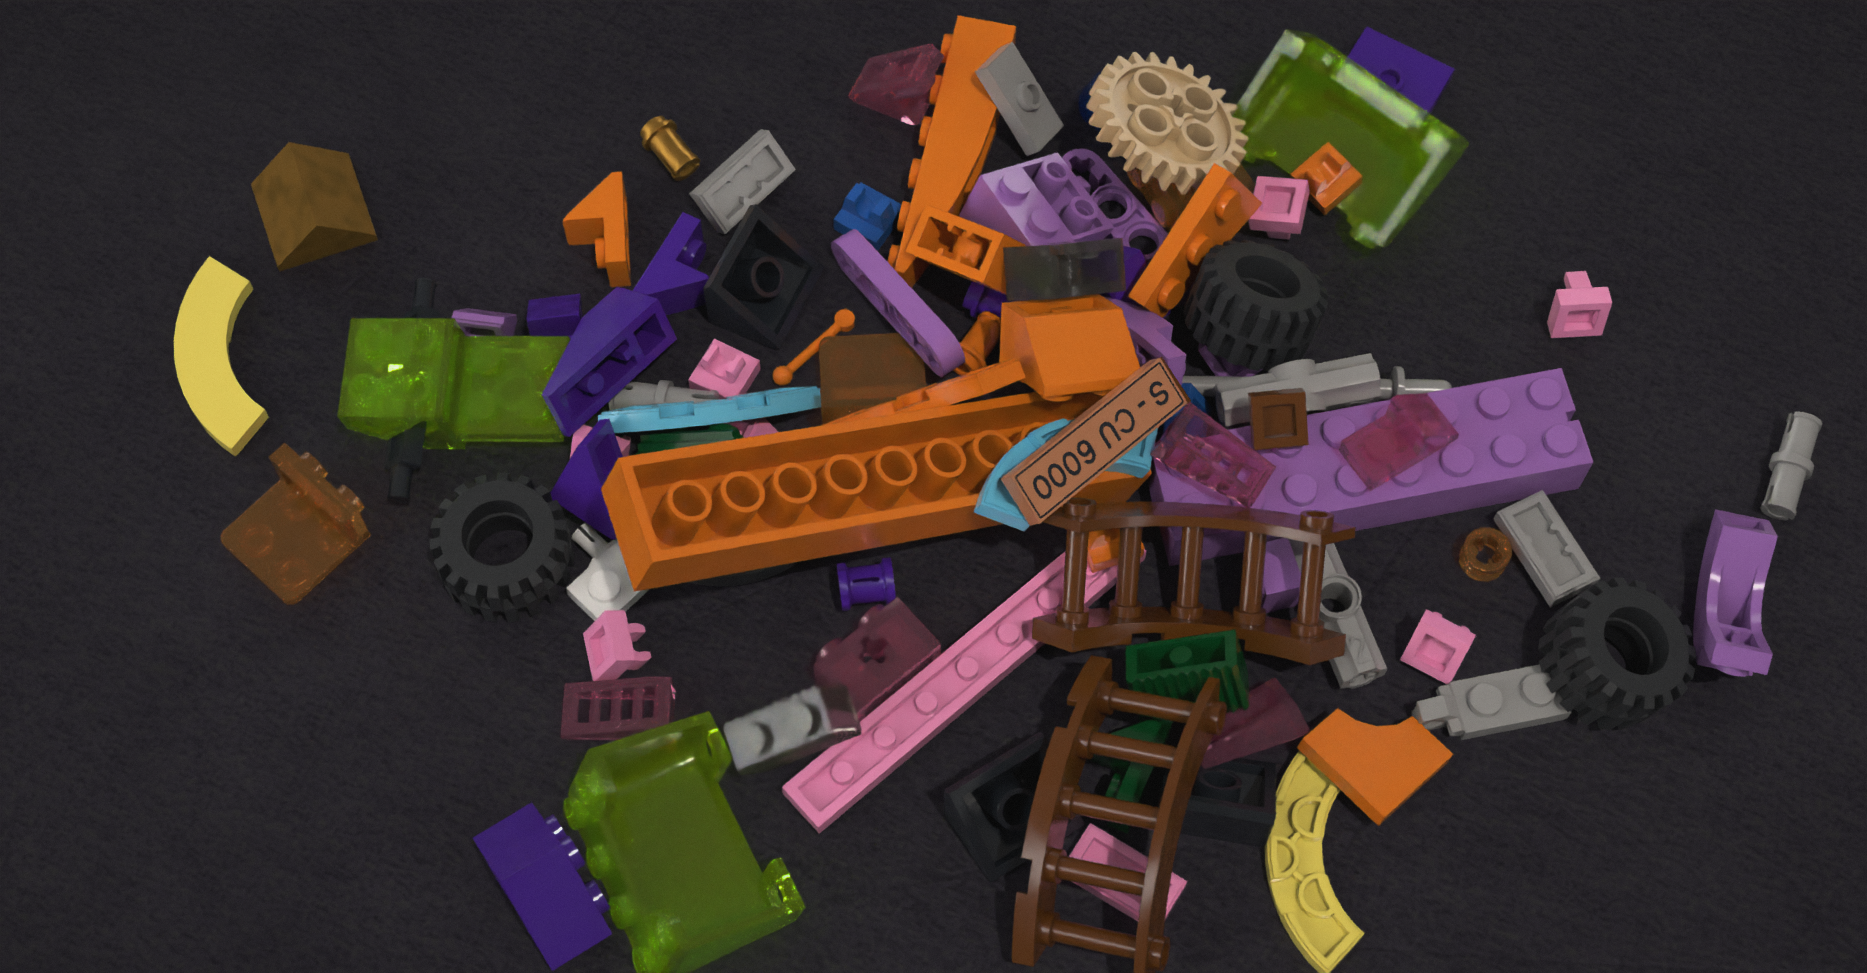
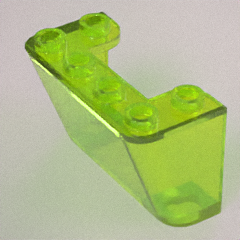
M710 711L588 749L570 785L569 797L565 798L563 802L564 814L569 826L575 831L579 830L587 848L586 860L589 870L595 879L602 880L609 895V906L611 908L609 911L612 920L618 929L625 930L633 947L632 960L637 973H690L795 922L806 907L781 857L771 860L763 873L755 860L718 784L733 758ZM706 740H707V742L709 743V746H710V749H711V753H712V758H711V756H710V754H709V752H708L707 745H706ZM777 886L779 887L782 893L784 903H782L780 900Z

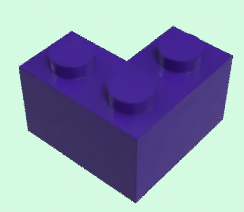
M531 802L473 837L475 844L496 880L512 903L552 971L612 935L602 916L611 908L594 880L587 884H584L577 870L586 864L569 835L566 836L553 814L543 819Z

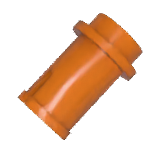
M982 311L979 314L977 321L962 341L959 342L965 355V363L954 369L957 374L962 376L967 372L987 366L985 360L1000 341V317L988 311Z

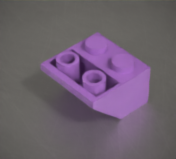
M1058 153L980 175L959 214L964 219L1001 232L1037 251L1022 288L1054 278L1107 237L1114 228Z

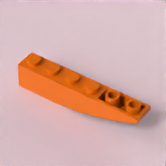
M958 16L953 35L944 34L940 52V63L946 65L943 76L935 74L933 77L929 104L935 105L933 117L924 116L919 135V146H924L925 149L922 159H913L909 174L908 188L914 189L912 201H903L899 212L897 231L904 232L901 245L892 244L887 261L911 288L930 265V263L906 252L925 205L928 204L959 216L982 173L996 134L1000 112L975 71L1001 46L1011 42L1015 45L1016 26Z

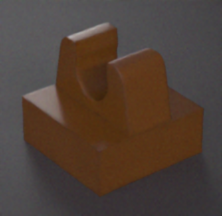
M1303 388L1248 393L1251 445L1254 450L1309 445L1306 394Z

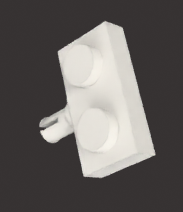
M587 523L581 525V531L577 529L573 533L571 539L576 541L592 557L588 568L566 588L567 595L594 621L605 610H625L626 612L649 589L634 592L617 539L607 543Z

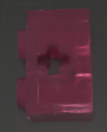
M898 597L885 607L882 604H878L871 608L858 622V629L844 640L836 638L830 641L816 656L817 662L813 664L815 684L853 726H856L941 655V643ZM869 655L872 660L865 664L864 657ZM884 655L883 663L879 664L875 661Z

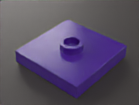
M1366 27L1323 95L1320 107L1409 150L1452 79L1455 69L1378 31Z

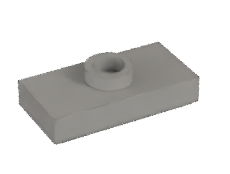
M1013 42L1001 46L975 71L1027 156L1039 152L1064 126Z
M760 129L689 194L716 232L726 234L744 217L750 205H758L796 169L769 130Z
M1543 490L1496 513L1494 517L1495 523L1550 608L1584 592L1600 580L1599 575Z

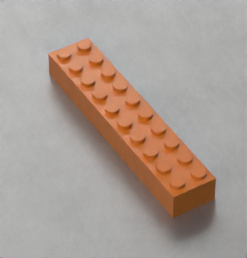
M1031 392L619 457L604 482L601 491L634 592L1002 525L1003 523L974 513L979 493L997 463L1013 446L1027 437L1030 432L1062 418L1067 419V421L1074 420L1104 396L1084 392L1073 394V398L1068 401H1049L1043 399L1038 392ZM1150 469L1142 479L1129 474L1104 471L1072 498H1087L1097 503L1126 502L1152 474V471Z

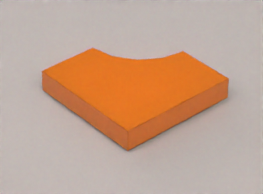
M1339 708L1308 733L1297 747L1378 826L1442 769L1454 755L1413 716L1397 725L1374 726L1356 721Z

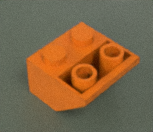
M1100 294L1002 303L999 362L1013 358L1019 360L1026 377L1019 381L1030 386L1045 400L1068 401L1073 398V394L1084 392L1105 396L1140 368L1122 308Z

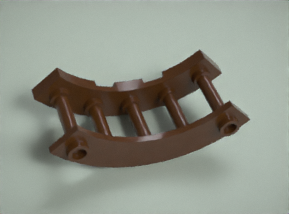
M1074 497L1042 521L1043 523L1067 529L1062 605L1056 607V613L1033 617L1032 639L1069 652H1077L1098 647L1131 644L1132 634L1161 633L1160 640L1236 629L1239 639L1245 640V651L1273 655L1307 665L1344 656L1346 634L1325 629L1324 621L1319 619L1325 550L1327 544L1355 538L1356 527L1334 522V514L1320 510H1305L1300 512V515L1248 507L1184 502L1097 503L1092 499ZM1142 527H1182L1177 600L1171 602V607H1142V603L1137 601ZM1120 528L1115 599L1109 602V608L1088 609L1084 606L1089 532ZM1204 528L1245 532L1239 606L1233 608V612L1204 609V605L1199 602ZM1267 535L1303 542L1297 617L1292 618L1291 621L1267 617L1266 610L1261 608Z
M1090 656L1067 697V705L1075 706L1067 728L1055 727L1037 783L1021 857L1032 860L1028 893L1016 892L1012 962L1034 967L1047 946L1052 947L1055 942L1134 959V973H1155L1156 971L1162 972L1165 969L1170 953V938L1163 936L1165 915L1179 835L1191 791L1204 755L1213 736H1219L1222 733L1226 720V702L1219 701V678L1209 677L1200 691L1196 702L1119 688L1118 683L1112 681V659ZM1114 710L1186 724L1178 747L1098 732L1106 715H1112ZM1095 754L1170 769L1160 807L1081 792L1078 782L1086 759H1091ZM1077 814L1154 830L1146 872L1143 873L1068 857L1066 851L1062 849L1068 820L1074 819ZM1063 879L1142 896L1137 935L1060 919V914L1054 912L1057 884Z

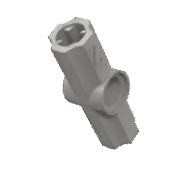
M1371 353L1315 364L1312 359L1294 360L1271 368L1268 371L1269 373L1216 383L1214 387L1217 414L1224 430L1250 426L1248 393L1303 388L1306 394L1307 415L1379 401L1382 396L1381 378L1377 362L1374 361Z
M1288 539L1301 573L1303 542ZM1327 544L1321 601L1324 599L1337 600L1344 606L1345 611L1339 613L1331 612L1321 603L1319 619L1324 621L1325 629L1346 634L1344 656L1333 658L1329 661L1340 688L1354 689L1367 685L1378 677L1383 676L1387 671V667L1360 606L1362 599L1360 587L1355 580L1347 575L1335 544Z

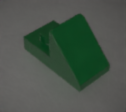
M1153 718L1110 734L1166 745L1173 721ZM1095 754L1089 759L1116 771L1105 797L1141 804L1156 766ZM1111 821L1107 823V826L1128 834L1131 825Z

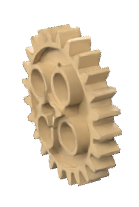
M1133 52L1128 61L1122 56H1118L1113 65L1107 63L1089 91L1092 97L1086 105L1087 109L1094 112L1089 119V124L1102 128L1096 140L1099 142H1110L1113 145L1108 156H1123L1127 160L1123 170L1128 172L1138 168L1142 171L1141 179L1144 183H1147L1152 176L1158 178L1159 185L1163 191H1166L1171 183H1175L1182 195H1186L1191 186L1197 190L1214 163L1234 174L1247 153L1243 147L1248 141V136L1240 132L1246 124L1245 121L1232 117L1238 108L1237 105L1223 103L1221 100L1226 91L1224 89L1212 90L1208 87L1211 79L1208 75L1200 79L1193 76L1194 70L1191 64H1188L1184 70L1177 68L1176 61L1172 56L1168 58L1165 64L1160 62L1154 52H1150L1145 61L1137 52Z

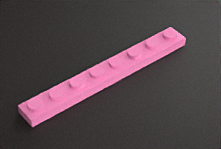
M1145 549L1143 557H1140V563L1145 560L1147 553ZM1065 552L782 786L784 796L819 834L1045 644L1032 639L1033 617L1056 613V607L1062 605ZM1087 561L1085 607L1088 608L1116 584L1118 565L1092 573Z

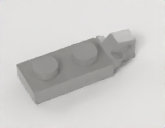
M1540 665L1452 681L1447 685L1438 687L1436 690L1437 697L1417 701L1416 707L1411 713L1427 730L1447 727L1450 736H1460L1461 740L1561 721L1567 719L1571 711L1567 712L1559 704L1563 699L1557 691L1551 694L1546 685L1551 680L1549 674L1541 672Z

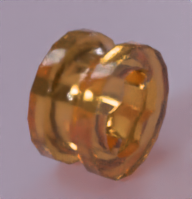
M1482 527L1476 529L1467 536L1460 550V566L1474 580L1483 582L1495 580L1503 574L1512 556V546L1508 538L1494 528ZM1484 545L1495 551L1492 559L1489 558L1486 564L1476 559L1478 551H1482Z

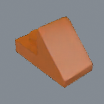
M612 172L565 216L563 226L569 245L595 244L598 269L607 268L611 287L631 286L627 195L622 172Z

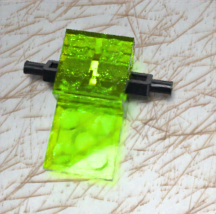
M417 278L414 281L412 310L405 313L404 318H351L337 417L347 429L388 440L384 470L391 471L386 499L395 504H407V502H410L412 473L421 465L423 448L465 449L466 442H564V435L547 406L542 393L562 357L570 337L465 336L455 318H439L440 311L433 309L437 282L430 278Z

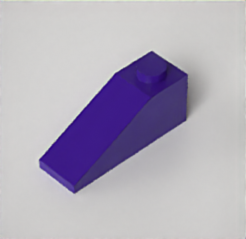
M617 286L581 318L542 393L563 435L568 437L573 435L677 340L658 298Z

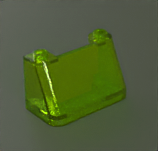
M1289 29L1285 30L1238 102V108L1232 116L1244 120L1246 123L1240 132L1248 136V141L1243 147L1247 153L1243 159L1250 163H1254L1257 157L1262 160H1271L1291 174L1327 142L1335 147L1363 176L1362 184L1336 207L1348 215L1346 220L1352 225L1349 234L1371 249H1374L1376 245L1387 247L1470 144L1467 139L1324 40L1308 32Z

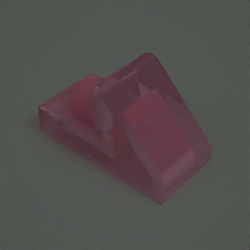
M932 43L871 57L866 62L848 96L855 103L910 125H918L930 105V90L936 80L935 73L944 55Z
M1427 393L1400 394L1391 398L1384 416L1343 439L1338 450L1366 487L1372 491L1457 440L1459 433Z

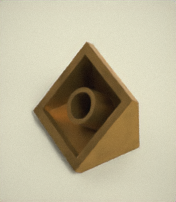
M288 142L251 183L279 271L378 240L348 153Z

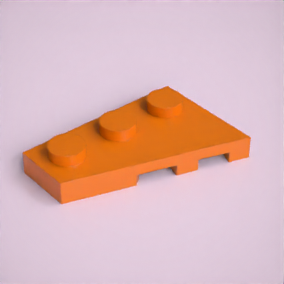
M1214 163L1128 297L1144 309L1163 318L1170 309L1179 303L1183 294L1195 282L1206 253H1209L1210 249L1216 244L1223 245L1225 241H1230L1263 203L1231 172Z

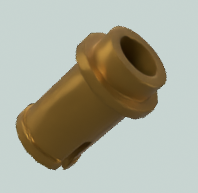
M663 116L654 117L640 131V136L643 138L642 146L645 150L653 151L670 171L674 180H684L697 170L701 161L677 134V125L673 120H666Z

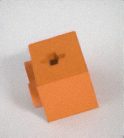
M928 204L924 207L906 249L907 253L940 269L1015 299L1019 296L1037 254V251L1001 232Z

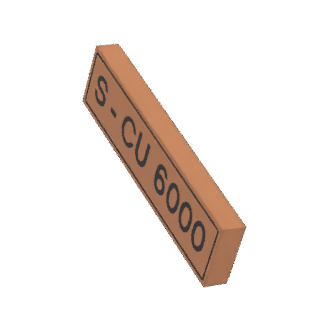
M1161 358L1149 360L1004 475L1001 480L1028 524H1040L1184 407L1187 401Z

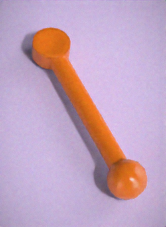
M847 309L838 311L835 314L833 325L786 366L775 368L772 374L774 382L780 386L788 385L793 378V373L840 331L848 332L853 329L855 325L854 314Z

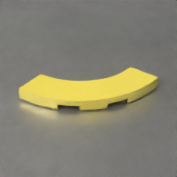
M209 256L193 278L181 303L175 326L174 361L181 389L194 415L207 433L220 446L236 457L269 418L266 410L254 402L239 385L232 370L229 357V343L231 342L234 323L245 300L254 289L249 280Z
M1299 751L1284 773L1276 791V818L1265 845V866L1275 908L1294 945L1318 973H1331L1360 941L1364 932L1343 910L1330 885L1328 875H1325L1322 842L1325 826L1332 804L1341 790Z

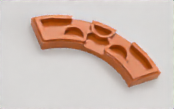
M1013 358L967 372L965 375L939 384L934 383L897 396L896 400L859 410L823 425L948 406L988 394L1026 377L1020 361Z

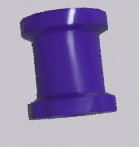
M891 557L882 558L880 564L847 567L845 563H836L842 611L851 610L853 604L885 601L888 606L896 605Z

